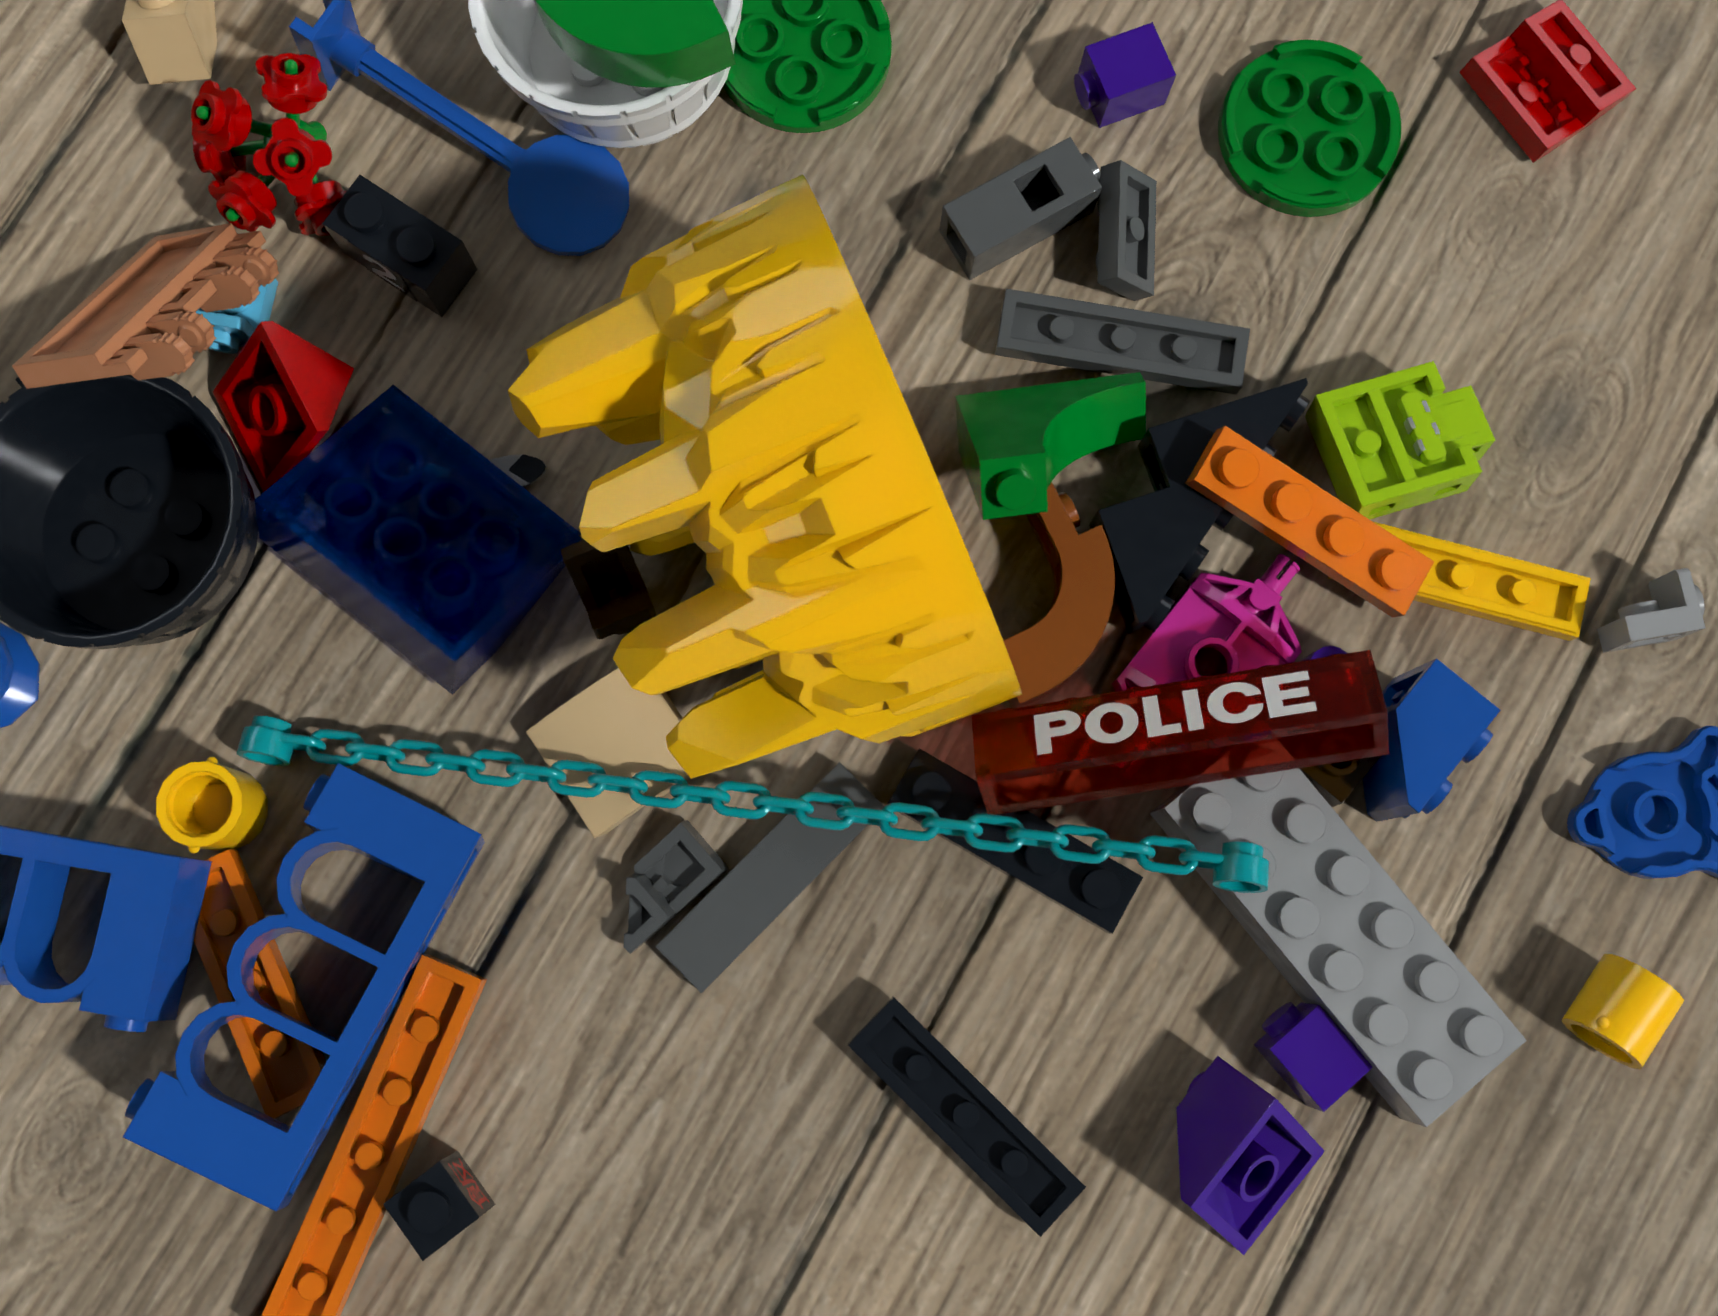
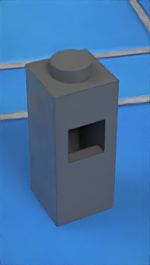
M1069 137L943 205L939 232L966 276L971 280L1092 214L1102 189L1100 184L1101 173L1094 159L1088 153L1081 154L1072 138Z

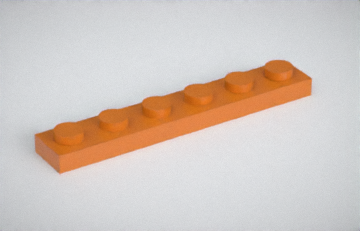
M429 954L421 955L261 1316L341 1315L387 1210L383 1204L392 1198L485 986L486 978Z

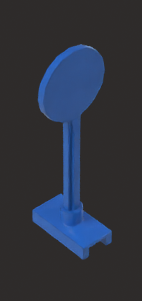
M323 0L326 10L313 27L298 17H295L289 28L300 55H311L320 61L321 72L318 74L321 82L326 84L328 91L332 90L345 70L356 77L363 75L510 172L508 179L509 209L518 229L535 246L556 255L583 256L604 248L621 231L629 212V182L620 162L604 146L583 142L569 135H554L533 143L527 149L519 147L377 53L375 45L361 36L350 0Z

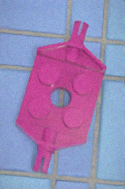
M1278 554L1260 579L1257 578L1253 583L1209 573H1201L1191 583L1192 585L1123 672L1113 681L1112 686L1120 703L1130 706L1138 716V726L1132 735L1133 741L1111 766V769L1119 775L1125 770L1132 759L1136 757L1135 761L1121 777L1122 779L1133 784L1135 778L1153 755L1157 756L1161 753L1206 762L1218 760L1247 721L1225 723L1215 719L1207 707L1208 698L1211 693L1218 687L1229 683L1241 682L1254 685L1260 690L1261 694L1245 696L1242 692H1230L1223 699V707L1227 712L1231 714L1242 713L1247 709L1248 705L1259 704L1265 700L1266 697L1261 678L1285 674L1302 652L1300 643L1279 603L1283 598L1280 596L1281 592L1295 574L1300 571V567L1293 561L1286 567L1279 578H1276L1291 558ZM1214 648L1225 657L1227 672L1222 680L1209 681L1199 675L1195 667V656L1199 649ZM1197 689L1204 729L1189 731L1182 691ZM1157 695L1162 726L1181 723L1182 732L1148 737L1142 697Z

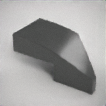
M688 820L680 822L634 865V874L626 877V895H629L628 932L624 934L623 947L629 954L636 951L729 868Z

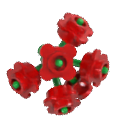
M282 53L277 56L265 55L256 61V72L263 76L265 82L261 87L262 96L272 107L286 113V118L277 119L273 124L252 119L250 105L241 96L238 89L228 87L224 91L220 89L217 82L205 81L191 109L193 153L199 169L203 173L211 172L216 181L213 180L208 185V191L217 200L216 207L219 213L229 223H232L233 226L242 230L254 232L259 226L271 229L276 224L272 211L276 208L277 202L268 186L277 178L286 184L287 190L291 195L296 196L294 203L297 209L294 215L297 221H302L298 226L301 234L311 235L316 233L318 236H329V232L322 223L347 190L344 191L341 184L337 181L319 182L316 173L320 167L328 166L332 160V150L326 142L327 133L324 126L317 121L306 123L300 120L301 113L312 110L318 102L324 100L327 96V86L318 77V74L321 72L320 61L311 55ZM249 132L264 136L261 140L244 142ZM246 155H253V165L259 173L258 177L246 172Z

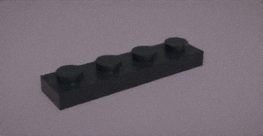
M920 748L887 805L900 802L927 806L934 809L940 818L967 821L970 816L986 813L1016 818L1023 824L1025 829L1052 832L1056 828L1049 822ZM901 813L918 824L924 818H927L924 815ZM978 823L983 828V834L976 838L1006 843L1011 842L1006 838V832L1009 829H1013L1012 827ZM937 834L1108 934H1113L1143 879L1141 875L1109 857L1101 863L1089 864L1057 858L1050 848L1022 845L1020 849L1006 853L982 850L969 845L964 837ZM1064 834L1069 840V845L1062 849L1097 854L1089 845L1069 834Z
M894 996L848 1043V1046L1040 1237L1086 1188Z

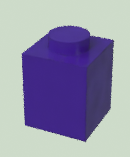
M1151 22L1085 46L1078 73L1074 76V86L1081 106L1085 110H1092L1099 128L1164 105L1176 78V73L1155 26Z
M1292 1002L1281 1006L1264 1021L1262 1029L1266 1034L1254 1044L1306 1106L1325 1112L1373 1068L1325 1011L1316 1004L1301 1002L1295 1006Z

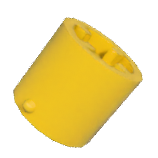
M209 757L206 761L190 762L175 769L163 781L156 797V816L162 830L173 841L188 846L190 853H197L200 848L216 851L236 850L249 844L262 831L268 816V799L262 785L251 774L220 765L216 757Z
M1604 954L1562 1018V1023L1574 1035L1607 1057L1628 1067L1641 1070L1682 1006L1684 999L1670 984L1642 966L1623 957Z

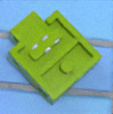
M1434 361L1315 395L1305 418L1338 499L1370 520L1467 491L1482 473L1478 461L1495 442V437L1472 386L1443 393L1445 385Z

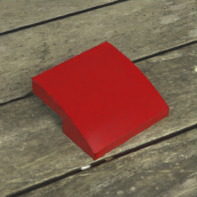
M1558 0L1526 18L1510 36L1472 57L1459 71L1533 163L1582 131L1636 90V87L1563 0Z

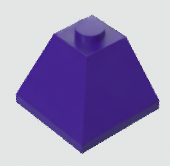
M1217 1056L1206 1071L1193 1079L1187 1090V1095L1176 1107L1180 1196L1185 1204L1239 1252L1245 1255L1325 1151L1275 1097Z

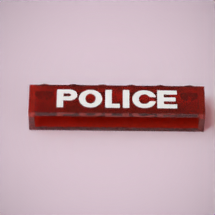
M1371 650L1347 654H1332L1323 658L1280 665H1265L1256 669L1214 676H1199L1189 680L1147 687H1132L1123 691L1080 698L1071 697L1056 702L1019 708H1004L995 712L972 715L975 776L987 814L993 815L1389 754L1388 711Z

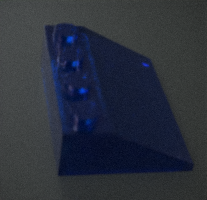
M394 384L254 500L259 538L452 695L497 652L566 566L560 549L584 540L578 530Z

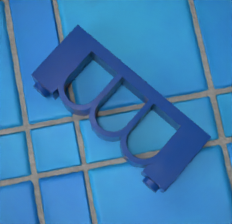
M339 763L330 777L325 774L318 777L304 802L303 808L309 811L304 822L316 832L299 840L282 860L276 881L278 901L285 914L268 916L249 926L233 945L227 962L228 988L235 1001L219 1003L196 1016L182 1033L175 1053L176 1071H160L155 1081L150 1078L144 1080L133 1095L125 1112V1116L132 1119L123 1138L276 1212L289 1205L411 980L421 955L425 954L485 843L482 834ZM349 850L360 853L423 884L385 955L319 923L308 914L302 902L301 883L306 870L317 858L331 851ZM302 932L316 936L378 967L339 1040L273 1008L261 999L254 985L253 968L258 954L269 941L282 934ZM235 1018H254L330 1055L291 1127L226 1096L212 1085L205 1072L204 1054L210 1038L221 1026Z
M0 825V854L23 858L4 937L0 944V986L13 985L22 996L39 1003L81 1002L79 1010L106 1015L103 1026L115 1030L146 1032L148 1022L176 1020L212 861ZM70 867L111 873L92 956L86 970L73 983L68 984L56 972L52 960V942Z

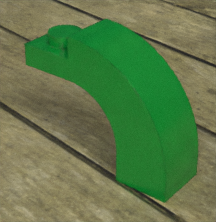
M534 0L545 27L558 46L585 69L613 82L645 88L679 86L701 80L736 64L728 29L713 0Z

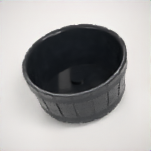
M131 375L30 389H26L23 386L11 394L6 403L3 401L0 403L1 621L16 631L32 638L44 639V642L85 649H111L132 645L156 644L181 637L202 626L216 616L230 602L243 584L252 565L258 540V507L253 488L247 478L242 460L232 439L210 409L195 395L192 397L190 391L166 377L138 381Z

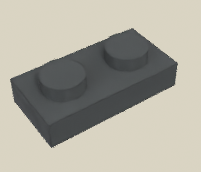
M1119 160L1101 166L1100 184L1102 189L1097 202L1099 212V244L1096 255L1097 283L1136 301L1154 296L1157 181Z

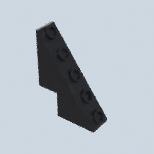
M1307 378L1148 428L1138 444V448L1154 492L1100 509L1089 524L1090 529L1102 524L1107 536L1115 571L1114 595L1128 634L1137 632L1142 626H1145L1152 632L1156 630L1175 602L1166 595L1178 575L1188 581L1208 554L1209 550L1200 543L1213 525L1222 531L1234 516L1185 484L1214 432L1226 425L1271 456H1274L1277 450L1268 444L1279 426L1289 432L1310 403L1309 399L1301 395L1308 385Z

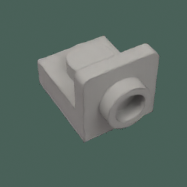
M1688 568L1673 570L1650 581L1648 586L1652 601L1618 609L1620 619L1598 628L1597 631L1603 653L1675 641L1705 629L1703 620L1705 610L1704 598L1700 589L1693 583L1690 570Z

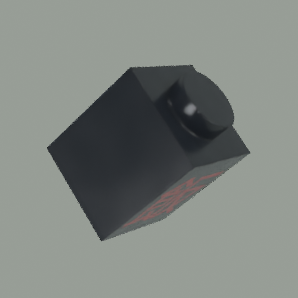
M456 1151L437 1162L383 1205L422 1261H424L496 1204L460 1153Z

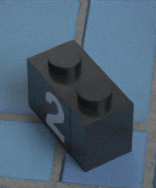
M360 174L322 223L344 254L441 317L444 316L478 270L462 240Z

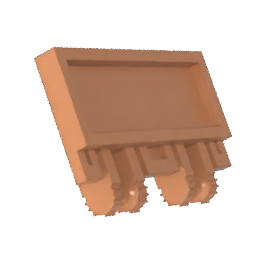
M232 223L155 236L17 360L12 367L26 389L131 375L139 381L169 377L175 373L178 375L181 372L185 373L195 361L193 354L196 351L199 353L203 350L206 351L216 339L214 336V325L203 317V314H197L196 311L201 308L205 312L239 308L241 305L244 307L247 304L250 305L260 294L259 287L261 285L265 287L267 284H270L279 274L276 263L278 260H275L267 252V249H261V246L266 242L261 231L237 234Z

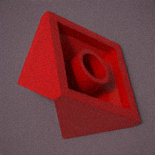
M273 321L259 323L212 391L265 497L275 496L281 491L327 433L354 371V368Z

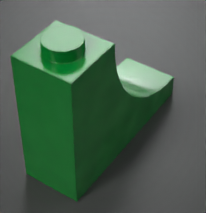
M1140 372L955 396L959 454L983 520L1048 512V487L1056 475L1066 466L1097 450L1125 442L1142 440L1146 433V381Z

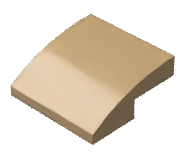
M619 668L581 691L526 731L548 767H551L560 760H574L600 765L607 775L632 778L640 771L652 770L675 773L685 779L689 778L667 749L665 737L683 717L666 692L659 695H649L631 688ZM568 769L561 770L566 774L567 779L559 784L592 788L588 784L587 778L594 773ZM644 780L648 784V791L642 795L663 797L670 792V787L676 784ZM604 790L601 794L590 798L567 795L594 838L607 834L645 806L631 799L629 793Z

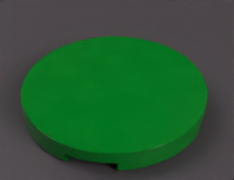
M743 0L741 21L735 38L734 59L736 64L731 66L727 80L723 85L725 91L744 113L773 129L792 133H814L833 129L847 123L862 113L873 102L882 89L888 75L892 39L890 21L881 0Z
M1295 40L1275 45L1271 51L1259 56L1241 72H1238L1228 89L1220 109L1218 140L1222 157L1229 172L1245 192L1258 202L1276 211L1301 217H1320L1345 211L1364 200L1375 190L1390 170L1397 156L1401 140V116L1394 93L1388 92L1379 78L1360 62L1363 58L1362 56L1348 48L1331 42Z

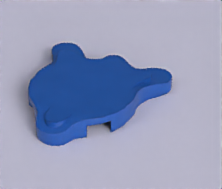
M1699 727L1693 730L1679 746L1668 752H1644L1619 758L1606 766L1594 779L1583 802L1574 807L1568 815L1567 828L1572 839L1579 845L1593 848L1613 867L1631 876L1643 879L1678 877L1691 871H1701L1718 879V727Z

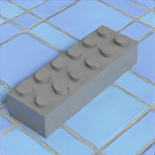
M1264 726L1242 737L1226 750L1218 760L1209 764L1150 813L1168 837L1188 840L1195 845L1198 851L1222 854V844L1233 841L1254 843L1264 848L1263 858L1269 861L1268 890L1265 892L1241 893L1223 890L1212 885L1214 869L1196 867L1195 870L1305 1003L1319 1005L1371 1064L1373 1068L1365 1074V1077L1400 1119L1428 1127L1527 1041Z

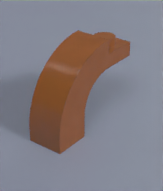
M1052 482L1047 490L1048 512L1026 514L1052 569L1054 594L1051 607L1047 615L1034 626L1003 640L1022 691V695L1008 700L1013 712L1049 695L1064 684L1079 669L1102 637L1113 605L1115 590L1114 563L1102 524L1078 535L1075 528L1080 526V519L1076 507L1066 492L1057 493Z

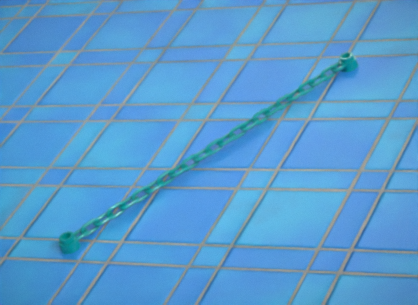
M268 716L253 717L251 726L243 728L237 749V755L242 758L273 766H288L293 750L306 751L307 755L318 763L332 765L339 763L343 766H351L363 758L385 761L392 771L401 774L425 777L433 776L441 769L466 772L473 782L501 787H512L524 779L546 782L551 790L562 795L590 798L601 794L604 790L629 793L631 799L638 804L661 808H677L683 805L685 801L712 804L714 810L719 814L745 819H760L766 816L768 812L792 814L805 826L829 830H843L852 823L876 825L887 836L898 839L928 841L937 834L964 837L966 842L974 848L1005 853L1014 852L1020 849L1022 845L1050 848L1057 858L1089 864L1101 863L1109 856L1136 859L1145 870L1158 873L1187 875L1193 872L1196 867L1214 869L1212 885L1217 888L1241 893H1260L1268 890L1269 861L1263 858L1264 848L1249 842H1225L1222 844V854L1198 851L1190 841L1180 838L1153 835L1141 839L1139 843L1111 840L1105 831L1087 826L1065 824L1056 827L1052 832L1025 829L1023 824L1013 817L986 813L970 816L967 821L940 818L934 809L916 804L895 802L886 805L882 810L855 807L853 801L843 795L815 791L806 792L798 799L771 796L767 788L753 783L724 781L715 788L688 785L685 778L675 773L652 770L640 771L630 778L607 775L600 765L582 761L560 760L551 767L525 764L523 758L512 752L489 749L478 750L467 757L445 754L438 744L419 740L399 739L390 746L367 744L359 734L349 731L319 729L310 736L291 734L292 724ZM328 738L351 741L345 746V750L350 756L319 753L326 749L325 742L320 739ZM400 749L432 752L425 756L426 763L431 766L422 767L400 764L406 758L405 753ZM481 759L512 762L506 766V772L511 777L479 774L486 769V765ZM568 769L594 773L587 778L588 784L592 788L559 784L567 779L566 774L561 770ZM644 780L675 783L676 785L670 787V794L675 798L668 799L642 795L648 791V784ZM725 791L758 794L759 796L754 797L752 801L753 805L758 809L752 810L725 806L731 800V796ZM815 801L842 805L836 811V815L842 820L807 816L814 811V806L809 802ZM894 812L927 816L920 823L921 827L926 831L891 827L898 823V817ZM978 823L1012 827L1013 829H1009L1006 832V838L1011 842L1006 843L976 838L983 834V828ZM1064 834L1099 839L1092 843V849L1097 854L1062 849L1069 845V840ZM1151 845L1185 850L1178 856L1179 861L1184 865L1148 860L1156 855V851Z

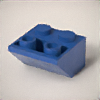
M1437 658L1393 678L1355 725L1356 732L1383 753L1362 779L1366 811L1376 822L1398 817L1407 818L1421 811L1425 814L1433 811L1452 789L1453 784L1447 778L1461 760L1465 763L1472 761L1487 746L1493 736V733L1487 727L1501 710Z

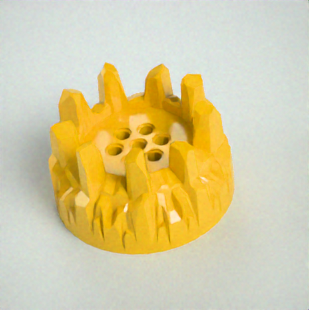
M803 174L692 228L686 235L642 257L631 265L620 297L566 324L526 349L529 366L507 391L515 415L537 438L596 426L611 440L624 445L655 440L661 441V445L592 481L587 491L579 525L581 537L601 552H607L630 544L631 552L652 556L696 543L706 553V570L711 575L714 585L640 624L620 641L613 655V660L631 688L649 695H659L733 668L739 669L763 660V670L716 692L713 698L694 706L665 736L667 749L690 779L742 764L834 730H840L859 739L875 743H882L899 736L912 737L1022 695L1001 633L926 449L821 208Z

